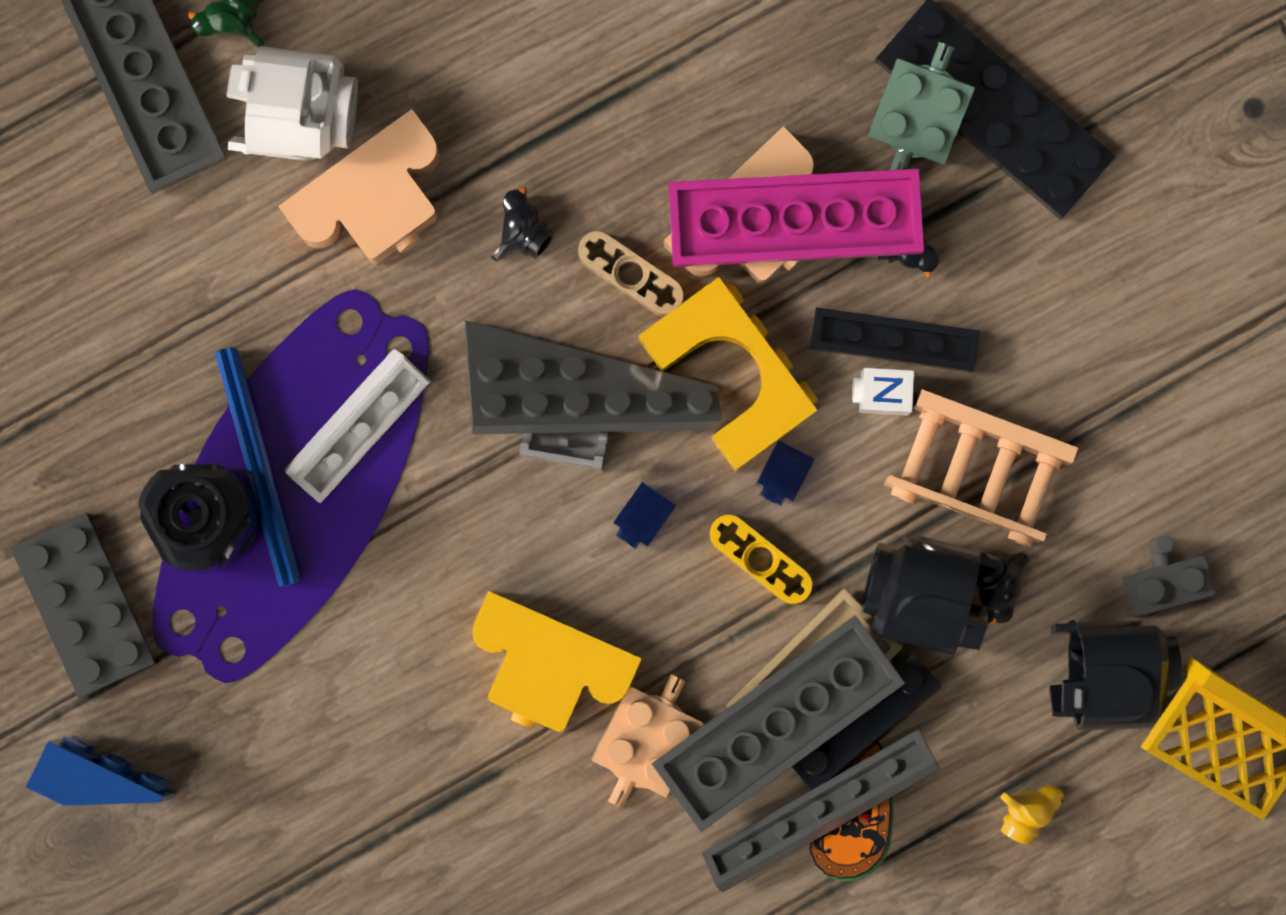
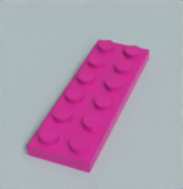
M919 169L668 183L673 267L923 254L924 252Z

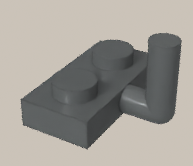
M1168 536L1151 540L1149 548L1155 568L1122 577L1133 617L1216 595L1205 555L1171 564L1168 552L1173 549V540Z

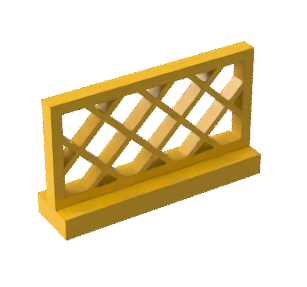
M1190 657L1182 669V672L1188 675V678L1141 747L1190 778L1264 820L1286 788V762L1284 765L1274 768L1272 753L1286 749V715ZM1195 692L1202 695L1204 710L1187 716L1186 705ZM1231 713L1233 728L1216 733L1215 718ZM1205 721L1206 737L1189 742L1188 726ZM1178 730L1179 746L1167 750L1159 748L1167 733ZM1260 731L1262 746L1245 751L1244 735ZM1234 739L1235 755L1219 759L1217 744ZM1208 748L1209 763L1193 768L1191 753ZM1263 757L1264 772L1248 777L1246 762ZM1237 765L1238 780L1221 785L1220 770ZM1265 783L1266 791L1256 805L1251 803L1249 788Z

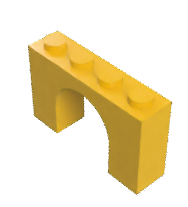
M718 277L638 335V340L662 372L669 369L699 346L713 341H727L737 344L754 358L761 376V388L757 400L747 411L715 433L711 438L736 472L817 412L813 404L818 399L805 381L798 384L790 374L789 370L793 368V365L786 354L780 348L773 351L764 337L769 335L760 319L755 314L749 318L740 304L744 302V299L731 281L724 284Z

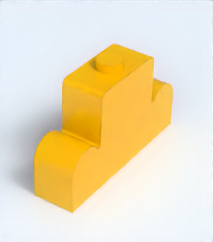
M490 591L486 595L472 630L473 639L482 650L491 653L503 652V650L507 652L488 694L489 701L512 711L513 714L510 718L512 721L531 729L534 728L537 722L552 730L562 732L570 720L584 686L589 687L592 697L599 702L609 704L619 701L628 691L642 659Z

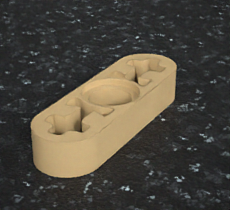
M593 231L586 234L580 240L578 254L581 263L654 314L664 317L682 304L683 290L677 281L606 233ZM599 241L604 242V252L613 259L616 251L623 254L615 262L611 274L604 271L609 266V263L601 257H597L594 261L588 259L590 252L586 246L589 243L597 245ZM626 263H635L641 267L643 277L635 285H626L619 278L620 268ZM650 274L657 277L652 282V285L661 291H664L667 287L673 289L672 298L675 300L673 305L665 303L662 307H659L656 304L658 297L650 290H647L645 297L638 294L647 285Z

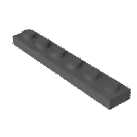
M919 729L702 852L716 887L722 893L938 771L940 767Z

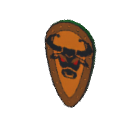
M878 742L848 769L883 750L882 745ZM894 796L810 843V853L813 861L827 877L842 882L859 880L873 873L884 861L891 843Z

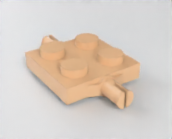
M670 674V678L661 696L645 694L629 686L591 758L593 762L611 770L619 779L610 798L607 800L608 802L624 809V805L633 787L648 788L667 798L670 789L651 763L703 725V722L685 714L675 704L686 681Z

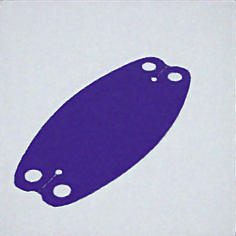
M357 289L349 290L333 297L307 317L269 354L250 376L247 384L300 574V582L286 587L278 585L260 517L259 525L256 528L258 533L246 555L244 554L243 558L238 559L235 564L224 570L213 573H195L174 568L162 560L153 608V631L158 647L177 657L190 654L202 661L205 672L214 679L223 683L234 682L248 676L273 657L309 622L331 597L367 546L390 502L409 453L424 390L321 504L292 480L284 469L388 356L386 346L391 338L402 336L410 341L412 353L408 360L427 376L429 347L423 325L404 315L394 318L388 315L385 316L384 313L379 311L375 299ZM346 309L356 310L362 317V327L353 335L343 334L337 327V317ZM364 354L366 358L365 364L358 365L355 361L356 357ZM228 406L208 437L195 464L220 465L241 477L252 491L232 414ZM197 502L187 503L192 509H202ZM180 512L182 523L186 526H193L189 515ZM219 606L226 608L227 612L223 617H218L216 614V609ZM177 610H188L195 618L194 630L186 636L176 635L169 626L170 617ZM228 637L239 638L245 645L244 657L237 663L225 662L219 654L220 644Z

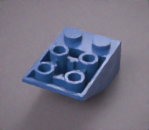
M74 735L71 738L64 736L63 739L47 742L26 785V788L63 806L155 803L173 799L177 793L167 788L170 782L165 778L148 771L146 774H137L130 770L131 762L111 753L108 756H100L92 752L95 745Z

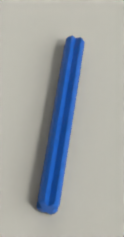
M235 347L223 348L217 351L215 356L251 488L257 501L259 517L277 583L281 587L294 585L300 582L301 578L239 351Z

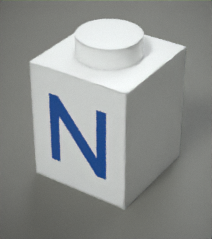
M864 368L861 371V378L853 379L852 402L859 403V413L908 416L912 413L914 371Z

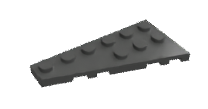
M465 320L464 334L472 434L720 430L722 418L718 386Z

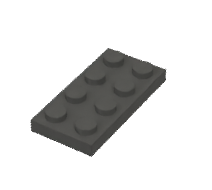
M89 513L77 516L11 547V551L78 699L157 663Z

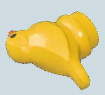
M1045 785L1037 791H1024L1014 796L1003 792L1000 798L1008 805L1009 813L1003 818L1004 824L1001 832L1019 843L1031 846L1034 838L1039 837L1040 828L1048 825L1053 819L1055 811L1064 804L1063 792L1053 785Z

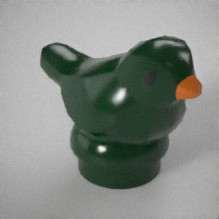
M215 0L207 4L203 11L198 13L189 12L188 14L191 19L192 29L200 36L215 34L234 35L249 39L258 48L264 44L255 33L251 23V18L257 14L256 9L260 4L258 0Z

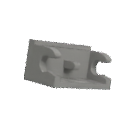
M609 432L524 433L519 455L528 459L602 471Z

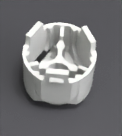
M260 46L256 55H244L243 65L231 66L227 97L246 101L245 137L234 136L228 142V150L241 151L247 155L256 154L308 161L316 158L321 159L333 147L347 149L350 147L357 112L358 80L356 77L344 76V64L336 55Z

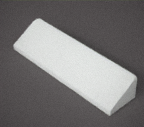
M396 349L392 350L286 466L284 471L321 504L431 381Z

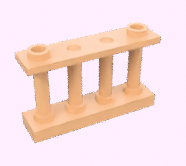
M922 389L917 394L912 408L921 412L919 418L922 419V423L902 477L900 479L889 475L884 483L885 486L893 488L891 496L909 503H914L917 497L1009 532L1008 540L1027 547H1031L1033 541L1037 543L1044 542L1047 533L1033 529L1054 470H1059L1061 464L1065 466L1072 464L1078 447ZM944 421L960 426L958 433L961 434L941 491L937 493L916 484L937 427L943 426ZM984 435L998 440L997 447L1000 448L979 508L955 498L976 441H981ZM1022 450L1038 455L1036 462L1039 465L1018 522L994 513L1016 455H1020Z

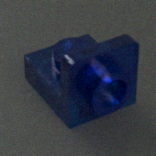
M778 440L755 483L756 486L762 488L759 495L779 506H782L784 500L792 504L815 459Z

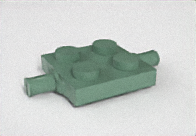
M938 42L930 65L915 64L902 58H897L867 135L888 143L896 151L889 170H897L900 162H902L900 170L907 169L912 157H924L945 165L975 89V86L955 79L946 71L955 50L954 47L948 45L943 59L940 60L946 44Z

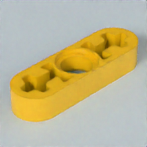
M723 515L713 522L709 537L717 550L781 601L787 604H797L808 598L812 590V580L803 568L737 516ZM731 523L736 524L738 529L735 534L744 542L748 534L755 539L753 543L745 548L741 559L733 554V552L740 548L732 541H728L724 545L718 540L721 536L720 531L717 530L720 524L726 527ZM759 547L767 549L773 558L771 567L763 572L754 570L748 560L750 552ZM780 560L788 565L781 572L789 578L799 575L803 579L800 583L801 588L804 589L801 595L794 592L787 596L783 592L786 588L785 583L777 577L773 585L766 580L768 576L777 570Z

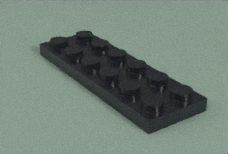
M926 0L876 57L875 62L891 75L898 57L915 64L930 65L938 42L946 44L940 60L943 59L948 45L954 47L955 50L946 71L955 79L975 86L958 133L1061 220L1116 156L935 1Z

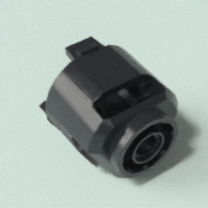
M176 464L170 467L169 470H159L146 483L138 501L141 510V523L161 559L177 569L195 573H213L224 570L235 564L238 559L243 558L244 554L246 555L258 533L256 528L259 525V510L253 492L241 477L220 465ZM197 502L202 509H192L187 503ZM180 512L189 515L193 526H186L182 523Z
M914 536L913 539L900 537L892 542L891 545L878 543L866 581L861 612L874 616L872 626L878 636L949 655H954L958 647L980 650L988 627V621L979 618L981 607L972 604L979 567L984 565L999 569L1001 560L998 556L987 554L983 549L977 551L923 536Z
M1075 620L1051 626V635L1069 634L1068 679L1063 680L1062 684L1049 686L1052 716L1073 717L1077 730L1154 728L1179 689L1183 686L1182 660L1178 640L1175 636H1165L1157 626H1142L1141 621L1076 623Z

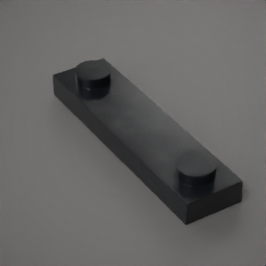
M816 307L809 350L973 373L980 331Z
M914 654L895 669L905 682L904 685L792 766L794 771L811 790L847 770L942 688L939 681Z

